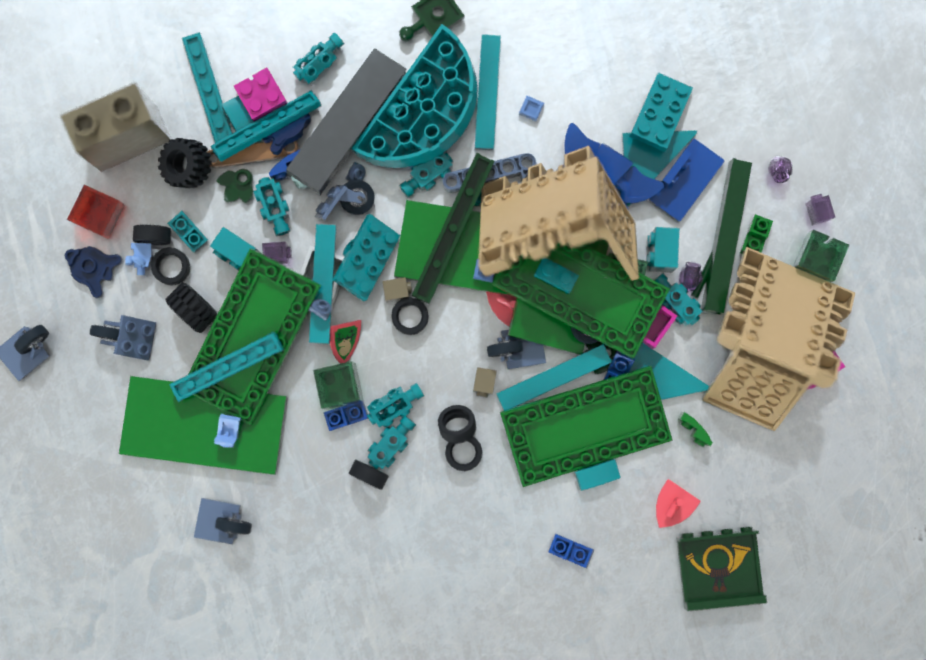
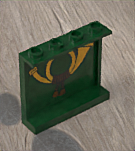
M741 527V531L733 532V529H722L721 533L713 534V531H702L701 535L694 536L693 533H682V537L676 538L684 609L686 611L767 603L766 595L763 594L757 543L759 531L753 530L752 527Z

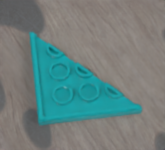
M697 130L674 131L665 152L629 137L631 133H623V156L634 162L633 166L643 175L655 179L697 134Z
M644 343L641 344L635 355V361L629 371L652 366L661 400L706 391L709 388L707 384Z

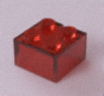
M83 185L67 220L109 239L125 204L87 185Z

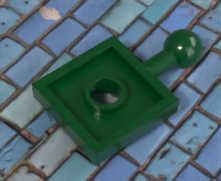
M420 0L411 6L419 21L411 27L403 26L399 31V36L403 41H410L413 39L415 32L425 27L431 37H433L441 24L449 29L463 20L465 15L454 0ZM441 8L444 13L437 17L433 14V10Z

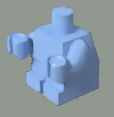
M131 243V250H133L134 254L133 256H126L125 265H132L134 263V268H137V275H145V268H148L151 258V243Z

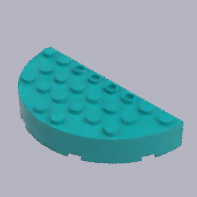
M441 24L352 147L357 157L382 167L405 168L416 166L444 153L464 133L476 107L477 77L465 47L450 29Z

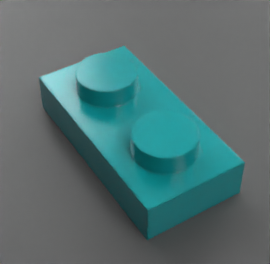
M543 257L534 274L540 280L570 294L579 276Z

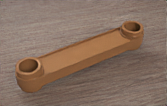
M296 141L289 143L295 145L293 151L287 152L285 146L279 155H274L270 150L272 142L254 143L222 162L217 159L210 167L218 168L282 159L298 151L299 145ZM212 149L207 151L211 156L215 155Z

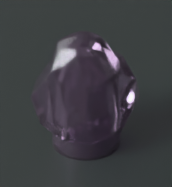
M775 156L771 160L768 171L775 182L784 183L789 180V176L792 175L790 159L783 156Z
M686 262L685 267L682 268L679 274V282L688 291H694L703 280L701 264Z

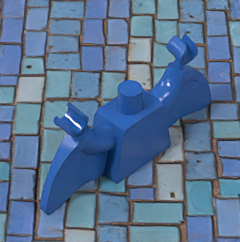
M575 123L569 124L565 136V154L590 146L613 185L619 190L620 197L626 207L627 203L645 201L663 189V182L643 175L633 166L634 162L607 144H601L589 139Z

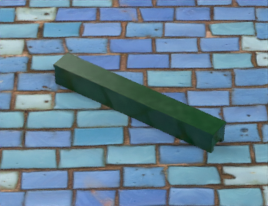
M476 153L412 293L413 297L430 304L494 164V160Z
M736 158L731 159L728 164L713 242L712 258L701 306L703 312L718 315L724 313L752 167L751 162L737 160Z

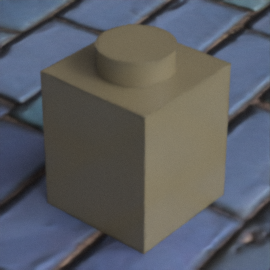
M406 277L382 281L386 302L408 298L409 294L412 293L411 282H407Z
M477 367L473 391L477 392L476 396L488 398V394H493L496 370Z

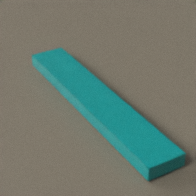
M198 32L183 37L182 41L214 141L217 143L233 134L228 116L221 105L223 101L202 35Z
M482 34L475 149L494 150L501 35Z
M310 90L210 147L219 161L222 162L322 106L321 102Z
M316 224L313 281L322 286L315 300L327 301L331 306L332 312V279L334 278L337 226ZM311 312L309 343L330 344L331 312L326 321Z
M273 332L169 385L179 402L284 350L276 333Z
M603 344L497 393V396L505 411L603 367L612 361Z

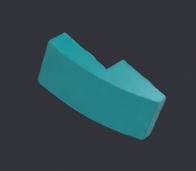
M239 96L221 104L235 132L253 123Z
M183 211L179 212L167 223L193 253L208 240Z
M615 459L575 471L580 491L621 478Z

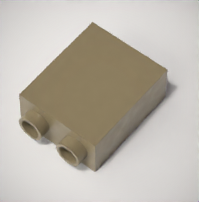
M136 83L60 115L75 152L101 172L162 146L171 140L157 106Z

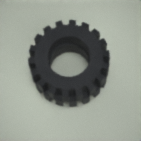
M184 138L171 139L169 143H165L163 146L164 150L160 151L161 157H158V162H160L158 170H161L160 175L162 178H165L164 181L170 184V186L180 188H197L198 185L204 184L203 180L208 179L207 174L211 173L209 168L212 165V161L209 160L211 155L207 152L208 148L203 146V143L200 141ZM186 156V158H187V166H186V169H185V171H184V169H183V160H184V157Z
M184 282L165 299L167 305L188 326L198 333H202L217 316L215 309L191 286Z

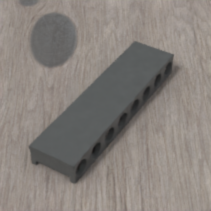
M374 48L287 167V175L294 177L320 196L353 151L352 147L402 80L407 69Z

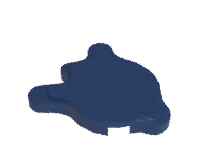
M310 114L304 115L263 138L264 143L272 142L270 147L272 154L279 155L286 145L295 142L303 136L302 131L311 122Z
M91 246L76 250L69 249L64 255L70 267L71 276L79 283L86 285L94 298H101L103 296L102 280L111 281L113 279V269L119 266L123 260L118 254L106 255L101 250Z

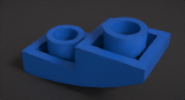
M300 150L278 162L269 172L270 178L276 179V181L286 179V169Z
M616 351L603 380L629 372L636 356L634 359H631Z
M363 400L323 412L329 431L369 419Z
M555 534L548 552L587 568L594 549Z

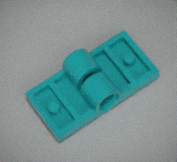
M658 72L629 137L665 152L693 87Z
M368 214L355 238L346 245L343 251V256L345 257L332 280L360 300L367 301L400 235L372 214Z

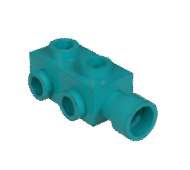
M335 32L328 37L329 40L325 44L320 42L312 46L309 53L297 60L293 66L295 70L293 74L299 81L303 79L309 84L311 81L316 80L319 74L326 68H329L337 59L333 51L340 49L344 42Z
M446 152L428 162L413 166L410 172L411 179L407 182L404 181L399 187L408 198L414 194L417 188H420L421 191L425 188L427 191L432 189L436 185L435 181L440 177L443 179L447 173L451 172L453 167L452 158ZM441 160L443 164L438 166L435 162ZM424 171L427 173V176L421 177L420 173Z
M269 177L258 180L259 184L255 185L257 190L253 192L257 202L261 201L263 208L260 209L263 219H267L270 224H274L273 230L276 236L289 233V225L284 219L288 218L287 212L290 210L286 200L282 201L280 194L283 193L280 182L276 183L274 179ZM268 191H273V195L269 197L266 195V193ZM279 209V213L274 215L273 210Z
M662 273L654 280L670 288L662 306L671 309L677 315L675 320L680 325L682 323L685 326L689 323L691 325L695 324L700 319L698 315L703 312L700 309L701 305L696 299H691L687 295L688 290L682 284L678 285L676 282L671 285L667 281L668 278ZM673 293H677L679 295L678 300H675L673 298ZM687 307L691 308V314L686 313Z
M417 383L410 386V389L406 392L402 390L401 386L391 389L387 395L373 400L367 406L370 412L367 416L373 425L377 423L379 428L381 426L388 427L396 417L408 415L410 409L413 408L410 402L415 399H421L424 397V394Z
M407 416L401 418V423L397 428L394 426L391 428L386 427L380 435L382 437L378 444L374 442L367 450L370 453L367 456L370 459L369 463L376 469L379 467L383 469L385 466L389 468L396 460L393 456L397 451L402 453L407 447L408 443L406 440L408 437L405 435L416 426ZM395 436L397 443L392 444L390 438ZM378 452H383L385 457L379 459L377 456Z

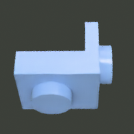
M221 414L214 444L226 448L234 447L238 440L241 418Z

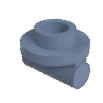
M354 162L345 179L348 181L363 180L365 177L364 166Z
M315 300L309 311L326 321L330 316L331 306L325 300Z

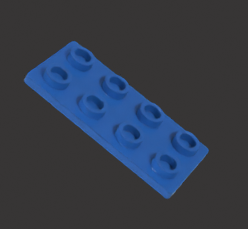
M693 139L662 180L664 183L663 189L649 198V201L680 222L722 166L724 159L698 140Z

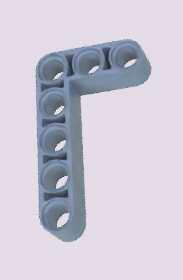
M524 153L496 160L491 168L495 174L492 177H487L485 183L506 176L507 179L520 176L522 181L523 178L528 177V168L522 166L521 162L527 159L534 166L537 165L536 159L532 154ZM510 164L513 167V171L505 172L502 167ZM469 168L447 173L443 178L444 189L450 193L458 192ZM448 179H455L457 184L454 187L448 186L446 184Z

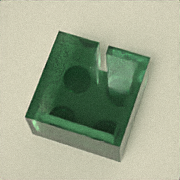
M813 229L807 233L793 267L826 281L833 282L837 277L849 244L835 238L828 240V235Z
M350 361L313 370L321 409H330L343 406V404L348 405L364 401L355 362Z

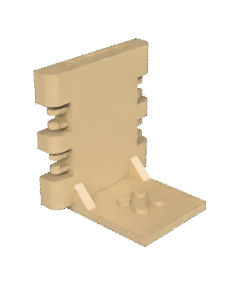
M590 146L564 154L565 166H558L557 171H554L552 168L546 171L542 163L528 167V177L523 178L520 184L517 181L510 183L506 176L484 183L481 195L478 265L484 276L512 268L513 262L519 260V255H523L524 258L531 256L533 260L549 256L550 249H555L558 242L562 246L569 243L573 248L601 238L608 241L631 281L639 278L636 223Z
M746 247L737 270V276L741 283H735L728 301L733 311H727L717 338L718 343L731 349L727 361L705 392L702 401L775 431L810 384L821 388H828L836 381L841 359L835 357L833 351H836L845 341L847 329L840 327L839 323L851 313L855 292Z

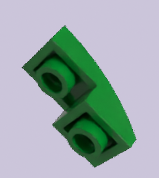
M755 214L740 253L743 254L746 247L762 253L773 221Z
M681 412L678 420L682 421L681 425L686 429H694L691 437L695 438L693 442L701 447L705 445L711 446L712 441L705 429L689 414Z

